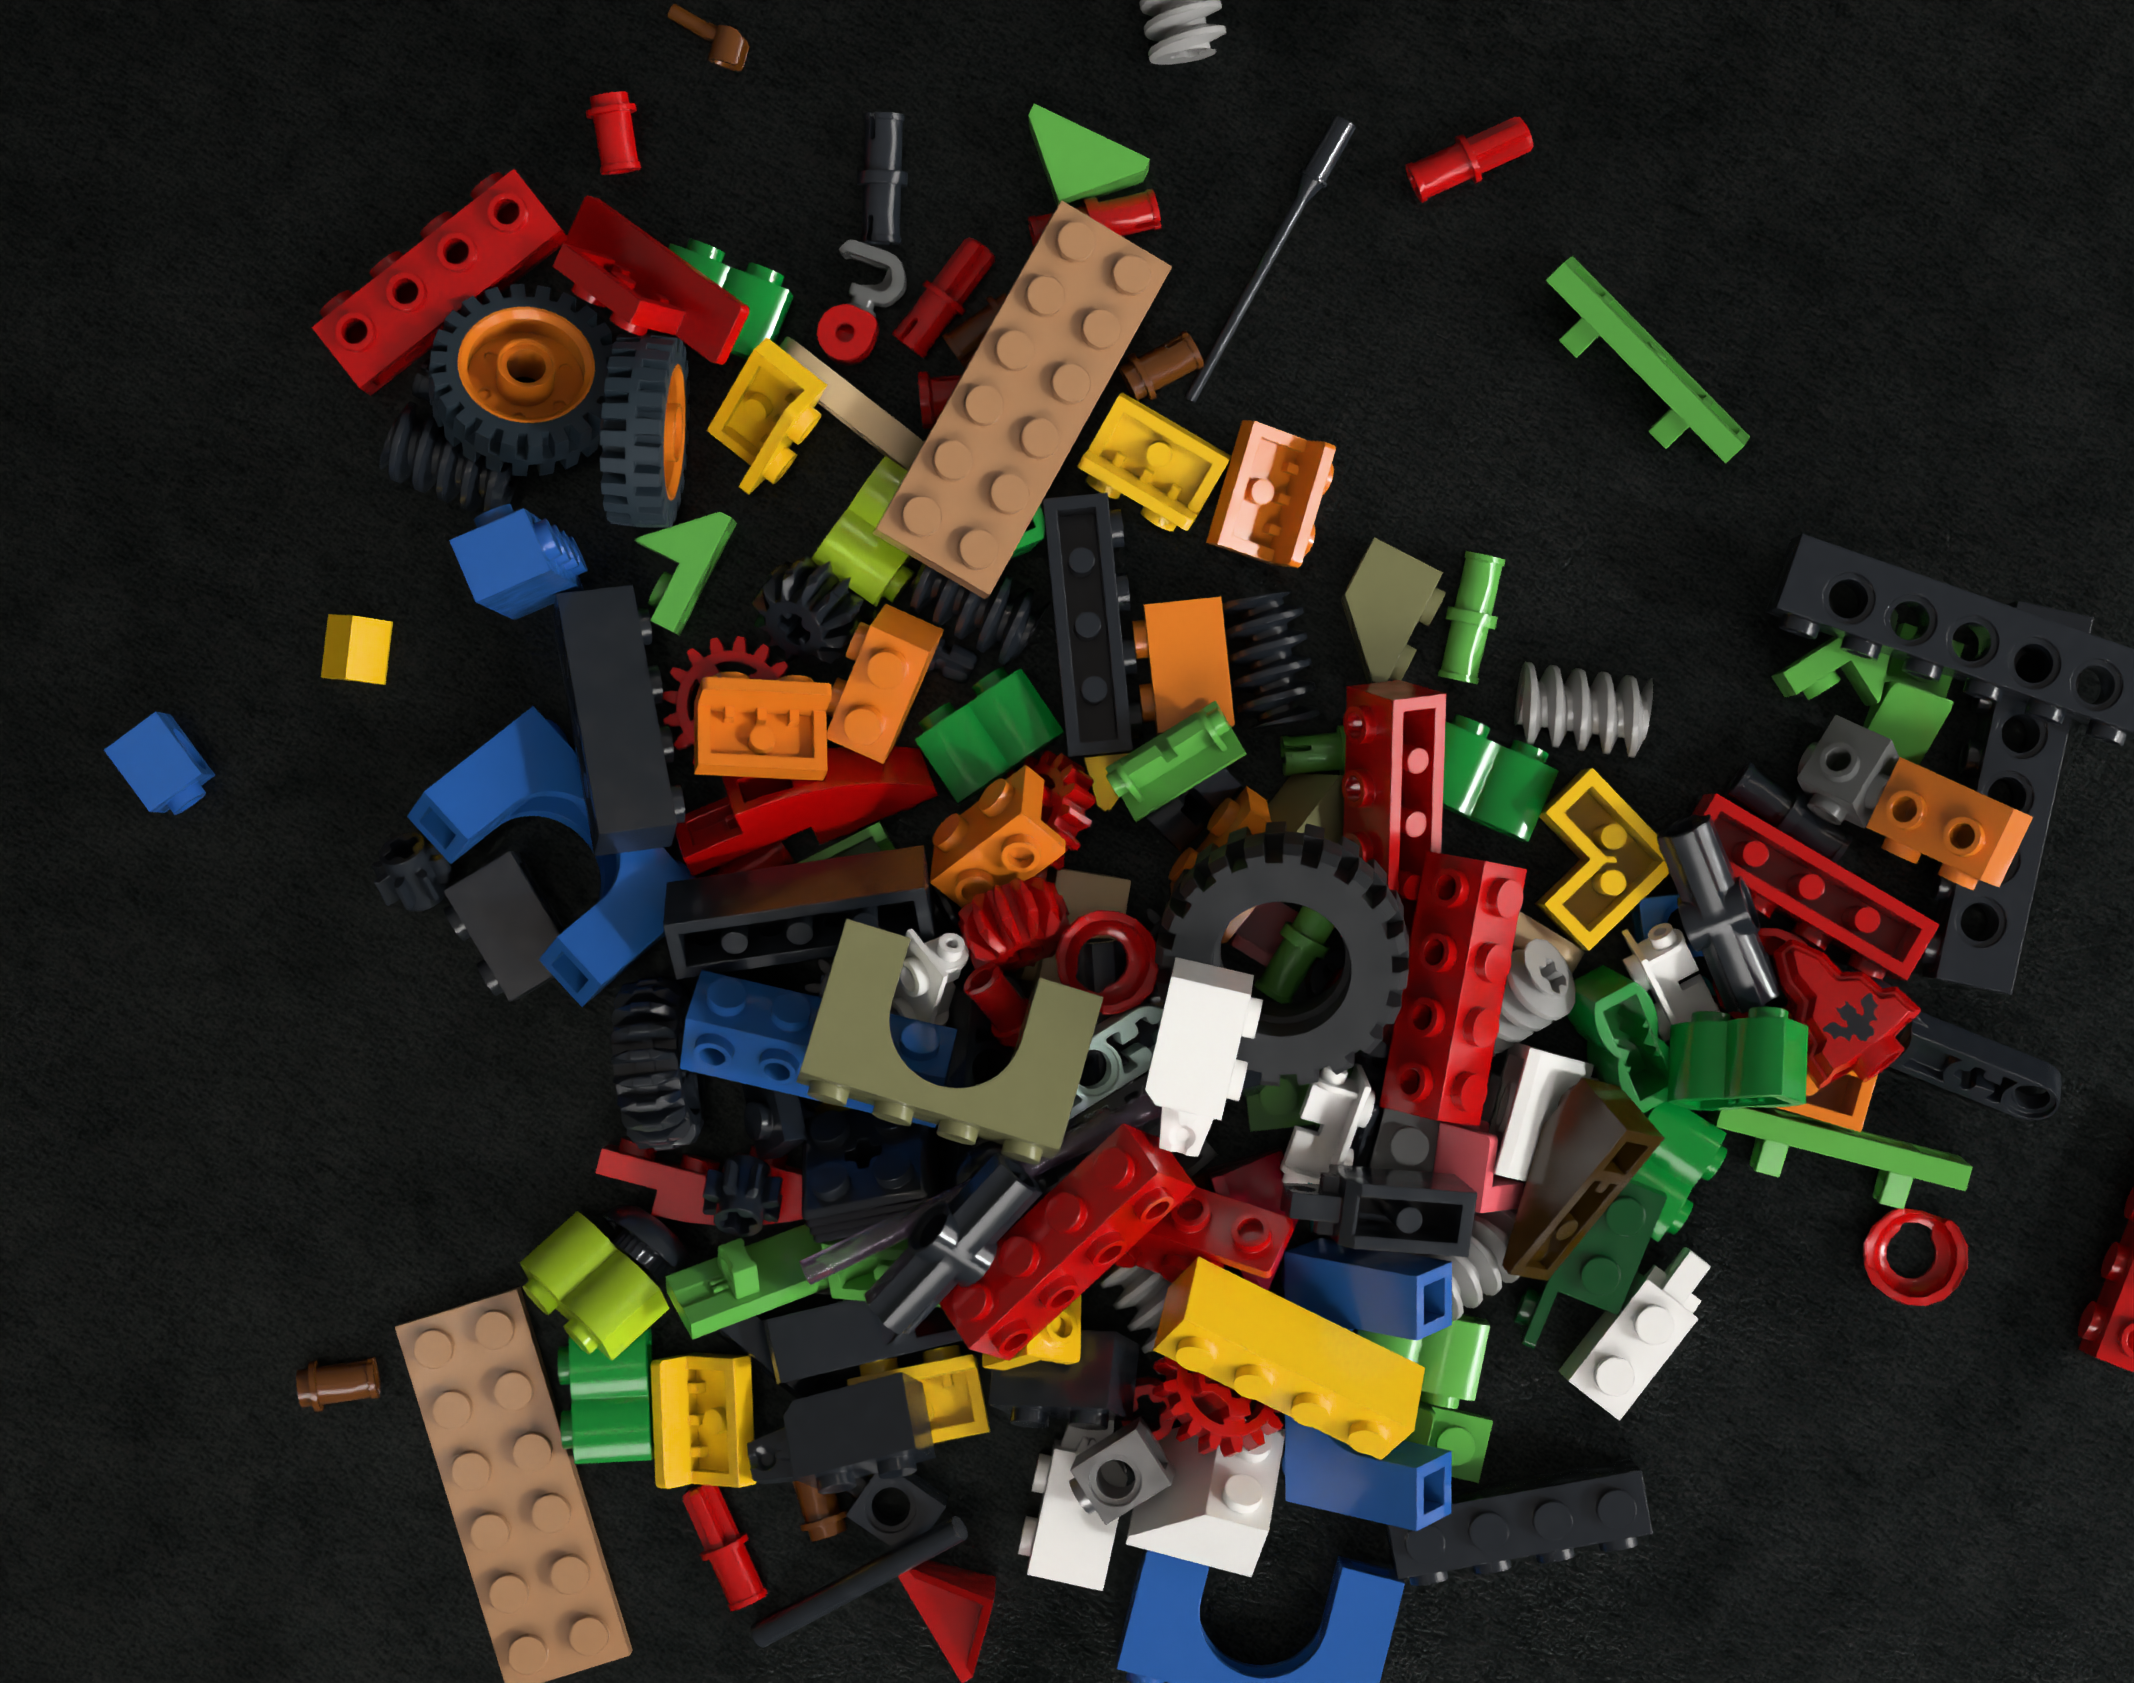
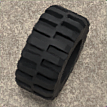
M1286 821L1267 822L1265 832L1254 835L1251 834L1247 826L1229 833L1227 844L1218 847L1216 844L1211 843L1197 854L1194 867L1191 870L1184 869L1175 882L1171 898L1166 902L1156 943L1155 963L1158 964L1159 968L1156 983L1160 1000L1166 1001L1175 958L1178 957L1224 968L1221 960V941L1227 926L1239 914L1257 905L1271 902L1300 904L1323 915L1340 932L1345 946V964L1340 978L1325 992L1309 1000L1283 1004L1263 1000L1254 1039L1241 1036L1236 1059L1248 1062V1070L1261 1073L1260 1085L1279 1086L1281 1075L1296 1074L1300 1086L1319 1082V1069L1330 1066L1336 1075L1353 1067L1355 1053L1361 1049L1363 1052L1370 1054L1383 1040V1027L1385 1024H1394L1402 1007L1403 989L1407 988L1409 972L1408 926L1404 922V907L1397 890H1390L1386 884L1387 873L1375 859L1369 860L1366 863L1360 858V846L1344 836L1339 839L1338 843H1334L1324 838L1325 828L1307 823L1304 833L1286 831Z

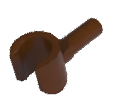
M677 4L672 5L668 12V18L703 39L712 42L707 58L708 61L729 70L742 71L749 51V44L737 29L727 25L716 26L711 22L704 21Z

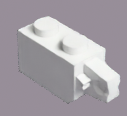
M1178 957L1175 958L1145 1088L1154 1104L1162 1106L1159 1148L1198 1157L1213 1119H1222L1226 1098L1235 1101L1240 1100L1248 1062L1237 1060V1052L1241 1036L1254 1039L1263 1003L1262 999L1251 997L1254 975Z
M1684 1247L1665 1271L1653 1265L1644 1276L1637 1272L1619 1315L1605 1310L1560 1368L1559 1372L1571 1384L1620 1421L1699 1319L1693 1313L1701 1303V1300L1693 1295L1692 1292L1710 1269V1265L1690 1249Z
M1109 1420L1107 1430L1079 1429L1070 1426L1068 1422L1062 1440L1055 1439L1051 1456L1039 1453L1031 1491L1042 1493L1043 1496L1038 1518L1025 1517L1018 1554L1029 1556L1027 1575L1103 1591L1119 1517L1105 1525L1096 1511L1088 1514L1075 1498L1069 1480L1074 1478L1070 1469L1076 1456L1113 1434L1114 1420ZM1110 1460L1101 1466L1102 1475L1109 1484L1116 1487L1126 1486L1128 1478L1126 1474L1127 1468L1123 1461Z

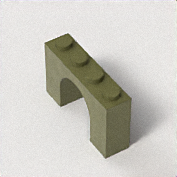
M846 919L796 1081L797 1083L809 1086L807 1095L816 1100L837 1106H846L848 1098L874 1106L872 1115L899 1125H911L912 1118L938 1125L937 1135L962 1144L975 1145L977 1137L1003 1145L1002 1155L1020 1162L1039 1164L1041 1156L1053 1159L1060 1151L1104 997L1039 978L1031 991L1014 1053L1008 1066L997 1076L980 1085L967 1088L939 1086L924 1080L903 1062L894 1046L890 1032L891 1004L911 938Z

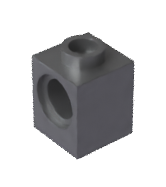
M1142 1416L1077 1455L1070 1469L1074 1478L1069 1480V1484L1081 1507L1088 1514L1096 1511L1104 1524L1107 1525L1170 1486L1176 1469ZM1110 1460L1123 1461L1132 1468L1135 1474V1481L1125 1487L1113 1486L1104 1479L1101 1466Z

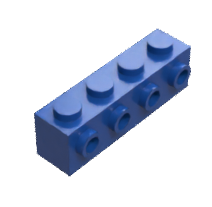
M506 504L491 509L474 518L476 529L449 540L475 602L513 620L554 604L556 594L584 591L578 575L587 572V567L572 536L568 537L564 530L559 532L555 524L551 526L546 518L541 520L524 508L514 511L511 504Z
M701 970L685 1020L680 1069L816 1100L807 1095L809 1086L797 1083L796 1081L822 998ZM890 1014L891 1037L903 1062L924 1080L946 1087L958 1029ZM848 1098L846 1106H843L872 1113L874 1108L873 1105ZM912 1118V1123L936 1127V1124Z

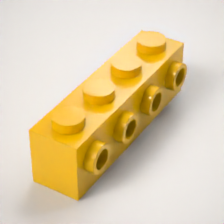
M1199 1256L1168 1287L1153 1351L1178 1362L1180 1366L1187 1370L1199 1372L1234 1389L1245 1398L1257 1400L1292 1417L1301 1425L1313 1427L1350 1445L1352 1449L1359 1453L1371 1455L1379 1460H1382L1414 1432L1425 1367Z

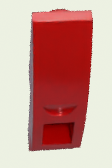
M894 746L882 764L846 747L827 748L828 771L823 781L723 776L722 779L728 796L685 814V822L677 823L676 836L683 859L691 875L694 876L711 868L723 866L735 858L771 843L783 841L791 835L812 827L819 844H823L837 837L849 835L861 827L897 812L909 810L921 802L938 796L920 749Z
M621 1137L619 1146L608 1144L602 1148L596 1174L656 1189L657 1194L651 1215L688 1223L715 1225L714 1215H705L702 1212L705 1200L702 1196L708 1169L718 1171L720 1162L683 1153L681 1163L657 1157V1151L654 1148L639 1149L628 1137ZM751 1145L748 1156L757 1157L755 1145ZM738 1152L735 1156H737V1155H748V1154H744V1153ZM788 1154L782 1158L763 1160L771 1168V1177H781L783 1179L781 1189L783 1196L777 1223L803 1219L802 1169L786 1165ZM763 1220V1225L775 1223Z

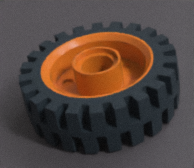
M511 284L509 297L503 298L498 287L484 291L482 304L473 295L462 302L460 314L452 310L445 318L443 330L438 329L433 341L428 383L430 405H433V417L438 428L444 426L445 438L453 447L462 442L463 456L475 463L481 455L486 456V468L499 473L504 462L512 463V475L527 476L528 465L536 464L539 476L553 474L556 461H560L565 470L578 464L580 452L589 457L598 449L600 430L603 429L604 422L601 418L602 403H605L606 399L604 393L605 377H609L607 366L609 356H612V332L605 322L597 325V313L588 305L577 312L575 297L563 292L558 302L551 301V288L537 285L535 297H526L525 284ZM528 377L536 381L523 383L515 380V378Z
M621 333L616 337V342L613 343L612 356H609L607 366L609 377H605L604 393L606 399L605 403H602L601 418L604 422L603 429L600 430V445H603V452L600 456V471H603L601 491L604 494V511H607L606 517L611 522L610 524L671 528L677 519V511L680 509L681 493H683L685 483L683 472L687 468L688 458L686 444L689 445L687 421L690 419V404H688L690 381L687 380L689 367L688 360H686V348L683 345V341L676 336L658 334L639 336Z

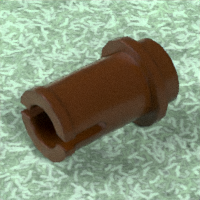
M1005 292L996 299L989 295L985 298L989 303L951 332L942 335L964 368L967 367L1006 298Z
M1184 330L1178 336L1139 357L1134 353L1127 356L1128 363L1120 366L1118 369L1133 399L1138 401L1147 397L1151 401L1157 398L1156 390L1195 369L1203 368L1204 362L1192 337Z
M375 1357L367 1358V1360L319 1366L317 1361H309L308 1368L298 1369L296 1372L297 1393L302 1408L312 1406L315 1412L323 1411L324 1404L380 1398V1378Z
M799 1481L792 1482L805 1521L799 1524L801 1531H808L811 1542L825 1539L847 1530L844 1518L847 1517L848 1509H841L836 1493L819 1494L817 1488Z

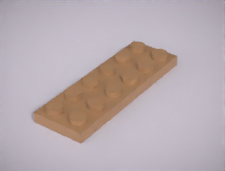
M1061 201L872 534L986 599L995 587L1172 266L1064 201Z
M521 1287L395 1326L504 1683H543L630 1656L633 1649L578 1471L574 1464V1458L571 1449H563L561 1416Z

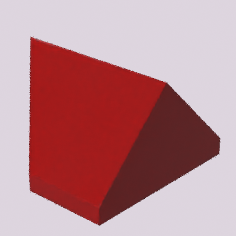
M927 1560L899 1575L898 1578L960 1682L964 1683L973 1678L994 1603L996 1577Z

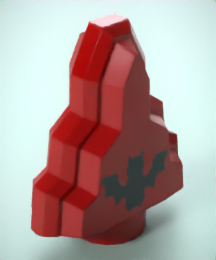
M1794 939L1788 940L1773 952L1772 958L1779 987L1796 1008L1794 1021L1808 1026L1807 1074L1818 1089L1848 1074L1852 1070L1863 1083L1867 1082L1881 1073L1902 1054L1904 1047L1895 1037L1921 1012V1008L1897 986L1881 988L1864 972H1842L1824 952Z

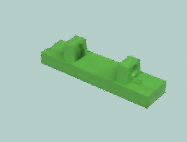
M1573 256L1567 259L1546 280L1581 316L1559 341L1577 358L1601 336L1671 407L1649 429V433L1665 449L1689 427L1725 463L1745 446L1750 436Z
M1772 1107L1708 1111L1707 1115L1718 1128L1756 1137L1750 1160V1166L1756 1172L1780 1177L1789 1146L1879 1169L1873 1198L1880 1204L1904 1209L1914 1178L1966 1191L1973 1168L1959 1155L1866 1131H1854Z
M806 1224L748 1246H744L742 1238L718 1246V1257L666 1276L667 1294L692 1340L829 1288L821 1243L814 1242L813 1235L810 1234V1228Z

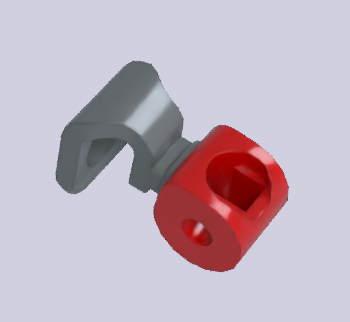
M850 239L839 248L841 255L846 260L853 259L887 272L882 283L877 285L851 283L849 295L852 297L851 302L830 308L823 314L818 323L817 336L824 352L834 362L848 366L864 361L875 347L880 329L875 318L876 314L873 312L874 306L884 308L892 306L907 290L905 270L897 256L888 251Z

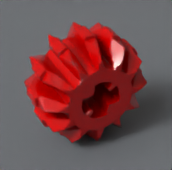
M1031 877L1025 881L1015 878L1008 884L1001 886L995 884L992 890L976 894L972 898V903L966 904L958 912L960 917L958 925L962 934L960 937H962L968 948V957L971 958L975 969L988 963L996 964L1002 972L1007 970L1011 973H1015L1022 967H1034L1036 962L1055 955L1062 933L1070 926L1067 917L1070 913L1063 896L1058 894L1054 883L1046 882L1042 877Z

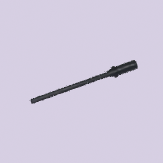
M1337 115L1333 116L1304 170H1299L1298 173L1301 176L1294 201L1203 361L1204 367L1198 370L1184 395L1191 402H1196L1306 203L1321 188L1327 187L1326 181L1356 129L1352 123Z

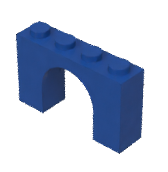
M534 706L425 790L407 816L450 864L502 823L523 816H541L565 824L578 833L593 852L576 752L568 744L567 737L562 729L553 721L545 719ZM663 847L595 856L601 875V890L597 904L558 935L538 959L581 1007L587 1004L666 936L663 921L667 882L696 878L695 875H691L684 863L674 860Z
M1318 1238L1284 1252L1281 1283L1285 1291V1299L1350 1331L1358 1329L1417 1341L1452 1325V1261L1402 1252L1353 1249L1338 1245L1334 1240ZM1285 1414V1451L1282 1459V1469L1285 1475L1286 1501L1413 1531H1418L1451 1514L1452 1451L1402 1441L1387 1456L1379 1460L1371 1455L1359 1453L1352 1449L1350 1445L1313 1427L1301 1425Z
M1143 1549L1116 1654L1117 1669L1127 1672L1126 1680L1129 1682L1380 1683L1405 1586L1404 1580H1398L1394 1570L1338 1556L1322 1620L1312 1640L1299 1653L1287 1660L1269 1665H1253L1237 1661L1219 1650L1209 1639L1201 1624L1200 1604L1210 1566Z

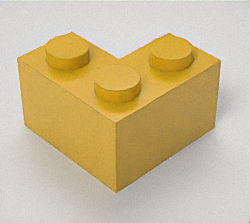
M1593 768L1581 770L1542 809L1539 817L1580 860L1535 903L1573 944L1586 951H1590L1669 874L1668 866L1659 849L1657 834Z

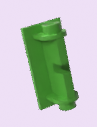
M1214 701L1106 767L1105 769L1108 772L1106 777L1118 797H1122L1132 817L1137 822L1247 755L1219 705Z

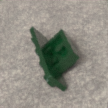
M1631 1179L1548 1281L1540 1280L1537 1289L1528 1286L1525 1288L1513 1322L1521 1325L1519 1331L1521 1344L1533 1349L1535 1348L1557 1292L1619 1315L1667 1200L1665 1192Z

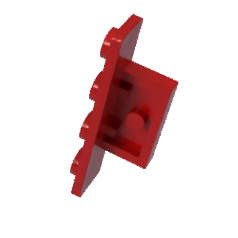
M586 196L567 235L568 238L563 243L553 264L555 269L574 282L571 291L589 303L612 310L610 320L618 327L630 333L643 336L646 335L648 329L675 335L710 362L720 365L725 364L749 315V307L602 200Z
M1196 1187L1114 1264L1123 1268L1138 1266L1159 1273L1167 1281L1173 1283L1199 1256L1223 1269L1227 1265L1263 1278H1270L1294 1231L1293 1220L1287 1216Z

